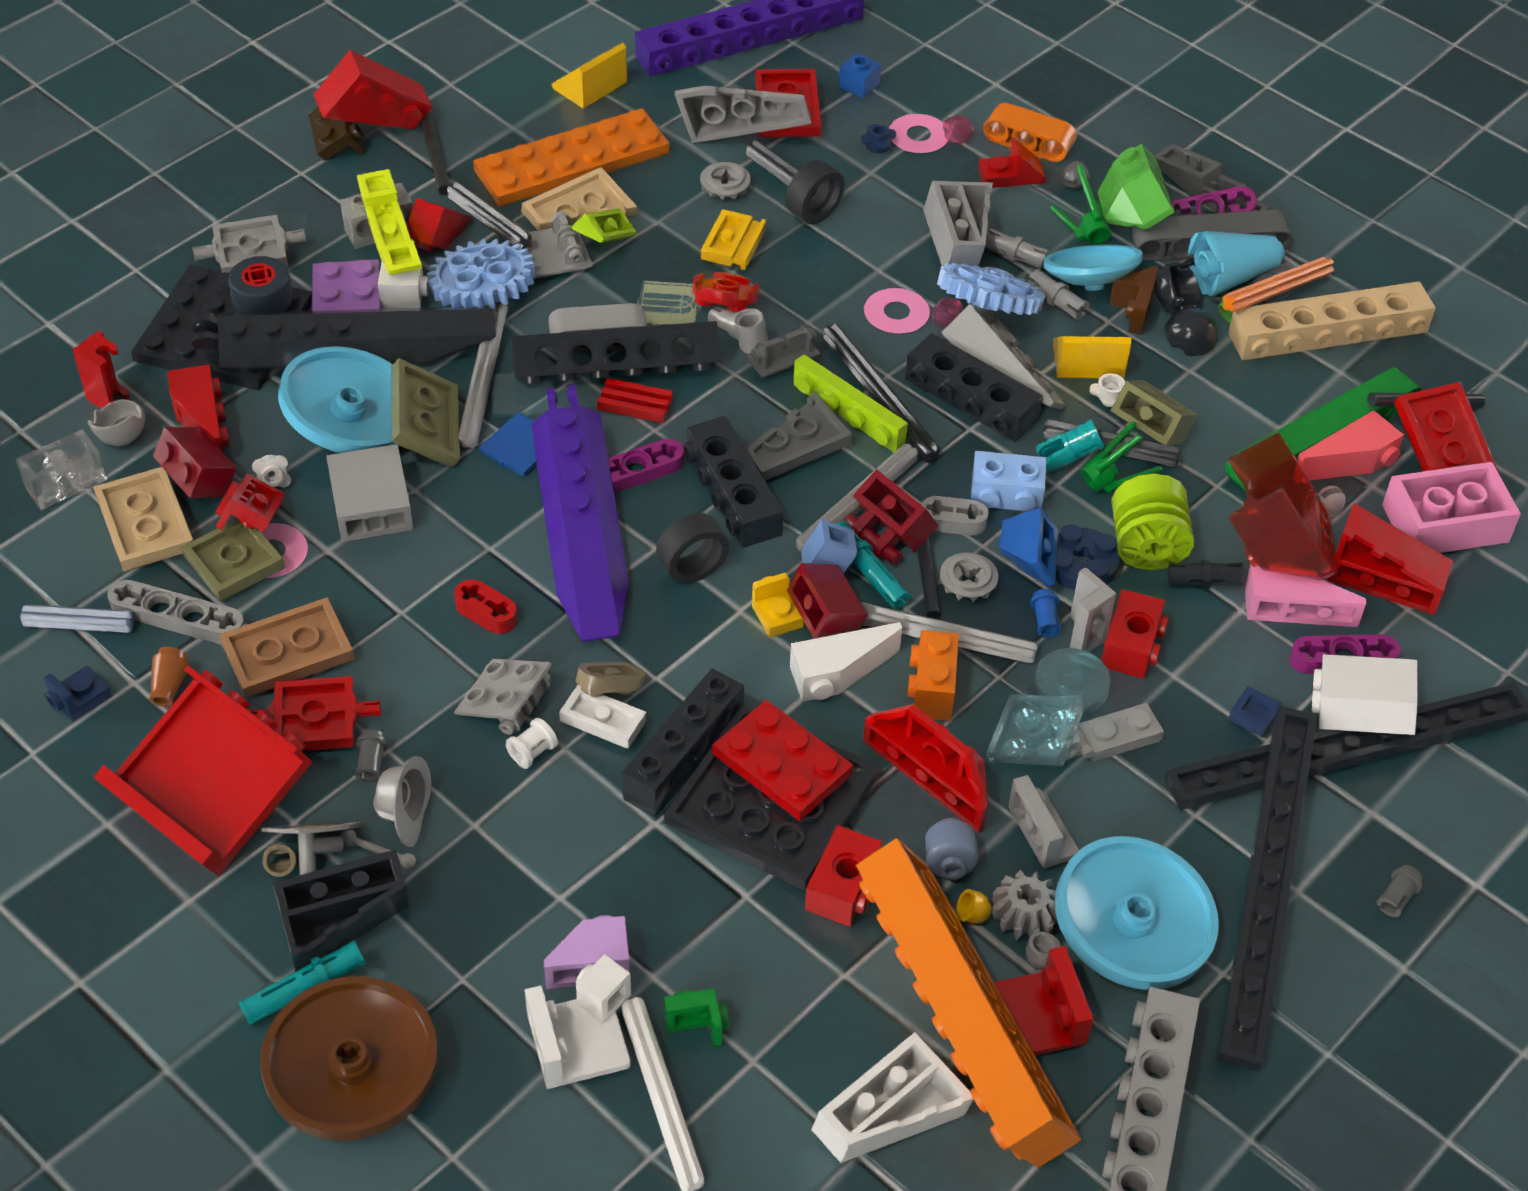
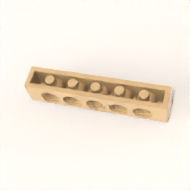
M1419 281L1246 307L1233 313L1228 334L1241 359L1248 360L1426 333L1429 330L1436 307Z

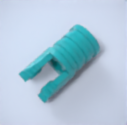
M1092 419L1074 429H1069L1065 433L1063 432L1037 445L1036 451L1038 456L1046 457V472L1051 473L1105 447Z

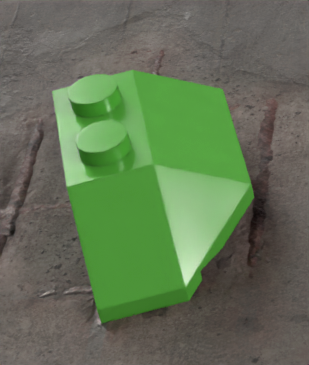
M1143 144L1135 148H1128L1120 154L1119 158L1113 162L1097 191L1104 218L1108 224L1127 227L1138 226L1139 229L1147 230L1175 212L1157 159Z

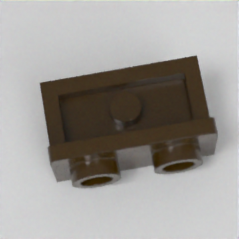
M319 107L309 114L316 153L324 161L348 145L358 154L365 152L363 143L365 135L359 123L324 119Z

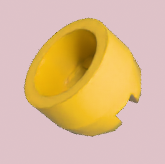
M970 889L964 890L957 902L956 913L958 919L971 924H981L986 921L992 912L987 895Z

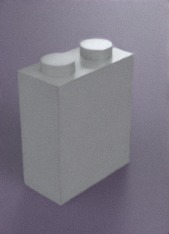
M398 444L326 455L341 542L413 530L411 508Z

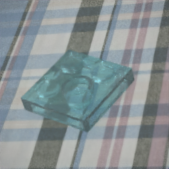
M1009 695L987 750L991 763L1063 766L1085 708L1081 696Z

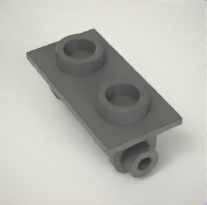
M802 326L799 330L785 334L784 341L777 337L764 343H757L755 348L751 349V353L746 355V358L758 374L764 378L793 367L795 360L803 354L814 359L821 356V353L812 343L813 340H816L815 330L812 327Z

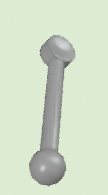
M349 829L341 833L345 847L356 845L377 854L391 851L358 838L353 830ZM397 853L403 868L410 869L415 866L416 858L413 854L406 853L402 855Z

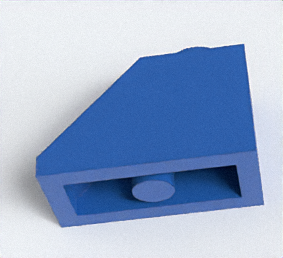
M1041 507L1002 520V532L999 538V547L1005 557H1009L1014 565L1024 573L1048 586L1054 585L1056 580L1058 528Z

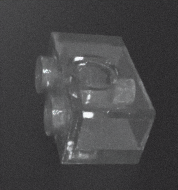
M83 429L16 458L25 489L40 510L107 480L99 450Z

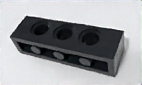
M931 333L907 354L906 380L964 412L969 417L990 427L998 434L1016 442L1039 420L1043 395L937 335Z
M722 416L687 427V442L683 443L685 457L689 463H694L697 468L700 484L703 487L707 486L711 492V500L716 511H722L729 534L731 536L736 535L742 548L782 536L783 510L727 417Z
M712 668L622 771L623 800L656 818L694 773L738 709L744 704V685Z

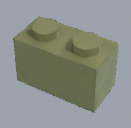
M1144 380L1126 381L1110 410L1129 423L1135 421L1137 424L1136 428L1165 446L1182 445L1199 415Z

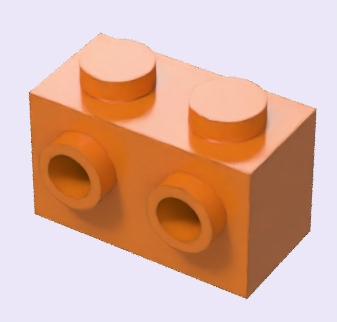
M921 630L919 645L912 644L910 667L917 668L916 675L909 674L907 697L914 698V706L933 720L951 721L959 633Z

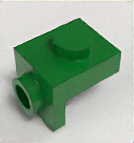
M714 988L695 992L692 990H682L671 996L664 997V1020L667 1033L709 1026L713 1047L722 1045V1030L729 1029L726 1005L725 1003H717Z

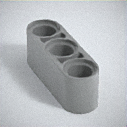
M633 303L560 308L553 311L548 319L549 333L647 326L644 309L640 305ZM617 342L611 343L607 347V350L624 349ZM578 345L572 353L590 352V349L585 345Z

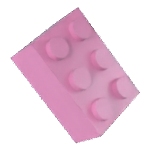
M1492 462L1392 476L1382 503L1392 526L1439 553L1509 543L1521 515Z

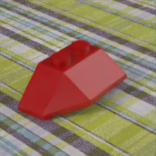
M913 704L870 714L865 718L863 742L962 821L970 825L976 832L980 833L984 829L988 808L985 764L975 749L966 746L953 736L944 725L936 723Z

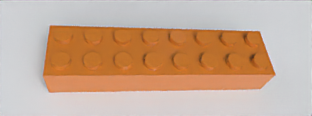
M898 838L858 863L856 867L863 878L859 882L860 888L871 903L876 902L881 913L876 915L884 931L889 936L893 935L899 946L894 950L902 965L907 970L912 969L917 978L913 982L916 993L926 1005L930 1003L936 1015L931 1020L936 1030L944 1040L949 1038L955 1051L950 1054L954 1064L962 1075H969L974 1085V1088L970 1090L972 1098L983 1113L988 1111L994 1125L990 1127V1130L998 1145L1004 1151L1010 1149L1018 1160L1025 1159L1039 1168L1080 1142L1082 1139L929 865Z

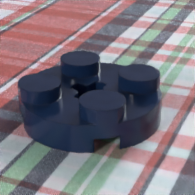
M1070 524L1062 527L1058 534L1056 581L1068 589L1075 590L1078 573L1086 567L1101 581L1106 582V585L1110 584L1117 575L1120 562L1116 538L1110 534H1103L1089 528H1079L1076 525ZM1078 556H1085L1089 559L1082 563L1078 561Z

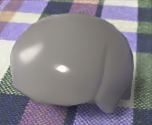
M120 399L107 404L101 410H94V421H88V425L98 439L104 444L119 447L130 444L141 434L145 424V412L136 402Z

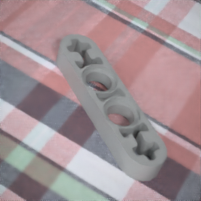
M133 580L118 581L109 588L107 593L111 610L133 612L134 621L220 645L222 644L219 634L245 626L243 615L237 609ZM158 603L169 604L167 610L155 613L150 611ZM193 612L203 614V617L195 622L184 620L188 614Z

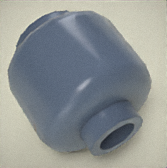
M946 818L929 828L925 834L926 863L931 871L939 877L958 879L974 870L977 866L979 855L977 837L970 825L958 819Z

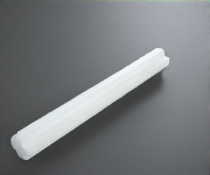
M640 997L626 1000L622 1004V1014L682 1191L699 1190L704 1186V1176L644 1000Z

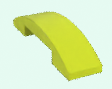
M386 169L357 175L372 235L388 275L422 269L414 241L410 239L398 203L397 191L390 170Z

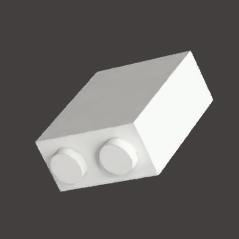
M1323 654L1322 669H1314L1312 713L1320 714L1319 729L1415 735L1417 660Z

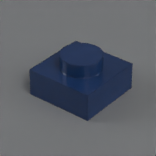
M1247 686L1230 711L1228 720L1263 737L1275 720L1276 711L1282 703Z

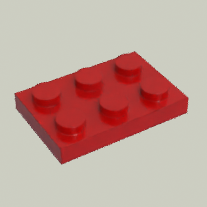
M815 69L755 70L756 91L804 95L812 119L811 124L759 132V137L821 136Z
M1460 382L1401 395L1394 401L1423 472L1492 462L1498 472Z
M768 700L762 702L718 739L712 748L713 755L799 821L853 774L852 763Z

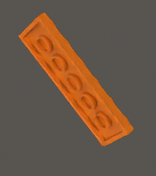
M641 108L557 135L548 136L531 143L519 145L505 151L489 154L473 160L474 171L497 205L501 207L550 191L600 167L608 173L670 153V143L645 110Z

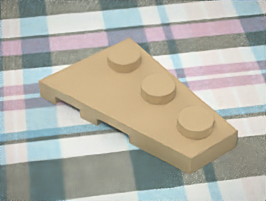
M602 167L522 203V213L537 230L552 228L553 216L559 211L569 214L572 224L576 223L585 213L621 208L626 217L637 216V206Z

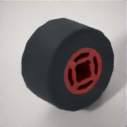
M268 256L250 257L236 264L229 273L228 284L231 299L236 311L239 313L283 312L292 302L293 291L289 271L286 265L276 258Z

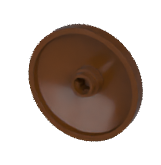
M352 976L332 979L300 993L275 1017L262 1045L260 1059L261 1075L266 1093L273 1107L284 1120L296 1129L308 1135L327 1140L348 1141L363 1139L380 1134L399 1124L424 1100L437 1072L438 1044L436 1032L424 1006L402 987L389 981L372 977Z

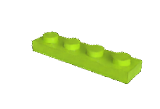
M805 354L795 360L794 386L802 393L811 396L816 392L834 413L892 452H896L906 443L908 422Z

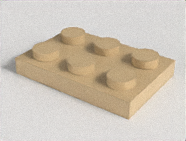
M163 467L93 487L123 572L183 554L182 546L193 541L168 475Z

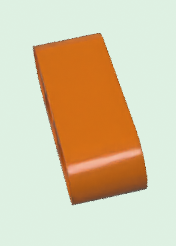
M1000 103L997 105L983 126V132L990 141L1011 148L1012 138H1015L1037 157L1053 162L1063 160L1077 139V132L1071 124L1010 103Z

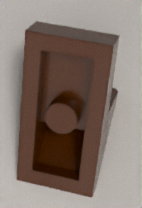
M1149 267L1113 282L1110 305L1127 309L1125 318L1131 319L1130 333L1142 335L1155 290L1156 274L1159 270L1157 267Z

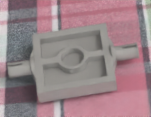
M277 215L212 225L214 233L212 244L193 247L195 261L215 257V260L220 264L221 272L230 273L236 264L254 256L276 258L288 267L287 245L307 241L304 228L284 232V229L279 225Z

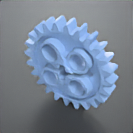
M482 239L478 245H474L470 241L468 242V247L465 248L457 245L456 252L445 251L446 258L437 257L436 264L430 265L431 272L427 273L430 293L434 295L435 301L441 300L442 306L451 304L452 308H459L461 306H464V308H483L489 305L490 308L495 309L498 302L507 305L509 297L519 299V292H528L527 285H533V277H536L533 257L529 255L528 249H521L519 243L511 246L510 240L499 244L498 239H494L486 244L485 239Z
M954 262L951 265L946 263L945 266H941L937 282L938 285H941V289L947 290L946 293L956 295L955 298L968 300L967 303H972L983 309L994 311L999 309L1008 314L1011 311L1022 315V313L1028 315L1032 313L1038 314V311H1041L1045 298V292H1042L1041 288L1034 287L1035 284L1025 282L1026 279L1015 278L1013 274L998 268H981L974 264L969 266L965 263H961V265Z

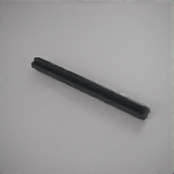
M837 323L826 326L823 329V338L872 398L908 422L906 439L913 448H916L920 457L927 463L937 460L940 457L941 448Z

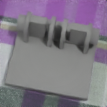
M563 211L554 214L552 228L528 232L532 235L531 241L533 242L531 248L527 247L528 253L532 255L536 277H533V279L593 267L580 233L571 228L574 225L572 224L571 217Z
M492 659L486 665L472 688L465 694L464 699L456 708L454 714L498 718L500 721L499 729L503 733L511 735L513 732H518L526 716L532 713L533 707H536L541 696L550 687V675L547 671L552 664L550 662Z

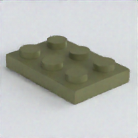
M398 358L391 366L392 442L453 468L460 460L458 385Z

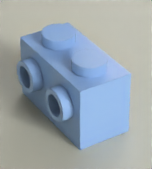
M975 451L970 500L980 501L987 508L1020 511L1042 508L1045 491L1046 457Z

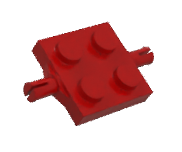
M353 676L275 682L274 699L270 709L248 711L254 716L259 710L278 724L274 730L281 736L286 731L290 732L306 745L302 751L354 747V728L358 722V717L381 716L380 700L357 702L354 695Z

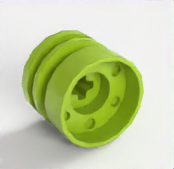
M1147 474L1127 480L1116 489L1112 497L1117 549L1118 555L1126 564L1136 569L1159 570L1168 568L1169 563H1180L1189 556L1194 547V538L1187 491L1180 481L1167 475Z

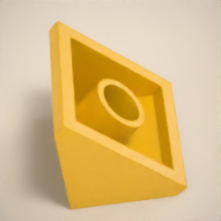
M624 42L551 84L552 87L584 109L627 83V55Z
M1062 336L1053 338L1057 378H1100L1108 373L1117 374L1124 378L1131 347V337Z

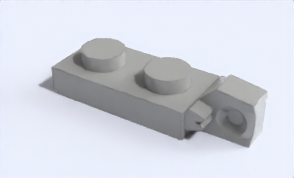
M1144 703L1078 723V725L1071 727L1070 731L1057 736L1058 740L1055 750L1061 761L1083 755L1084 758H1091L1092 762L1159 742L1163 738L1164 730L1148 704Z

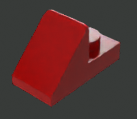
M1012 138L1010 156L979 159L978 170L982 182L993 183L992 188L1046 183V176L1039 158L1015 138Z

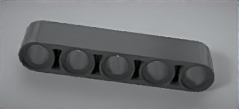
M1279 210L1169 216L1147 230L1139 229L1138 226H1132L1131 228L1135 248L1142 251L1144 261L1194 258V255H1188L1190 241L1195 233L1202 231L1274 236L1282 243L1284 250L1292 243V235L1285 215Z

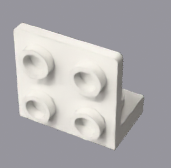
M542 986L525 989L527 1016L547 1089L625 1070L630 1067V1059L616 1011L602 1024L577 1005V999L555 1004L554 1000H545Z

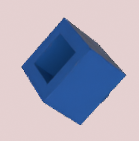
M855 53L839 68L838 87L861 98H865L880 83L881 63Z

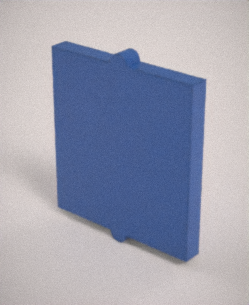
M518 412L479 447V452L498 462L499 467L505 466L525 477L537 466L531 427L534 421Z

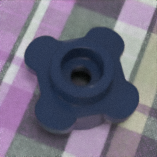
M871 124L868 126V132L861 136V142L871 152L884 153L889 150L891 139L896 138V131L888 129L883 125Z

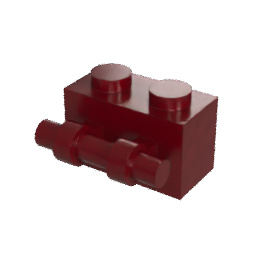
M877 469L853 495L865 512L859 518L850 513L844 519L859 538L870 543L873 548L872 552L879 559H886L892 565L898 564L902 559V553L895 548L899 540L916 552L919 546L939 526L925 507ZM877 522L887 529L881 536L873 530Z

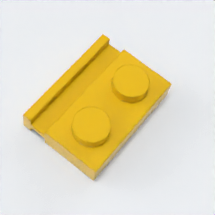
M722 209L701 248V259L730 267L733 264L741 265L742 270H746L766 231V220L761 219L758 222L753 220V216Z

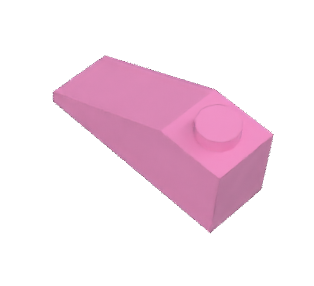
M1251 562L1245 583L1247 620L1358 627L1366 606V598L1289 565Z

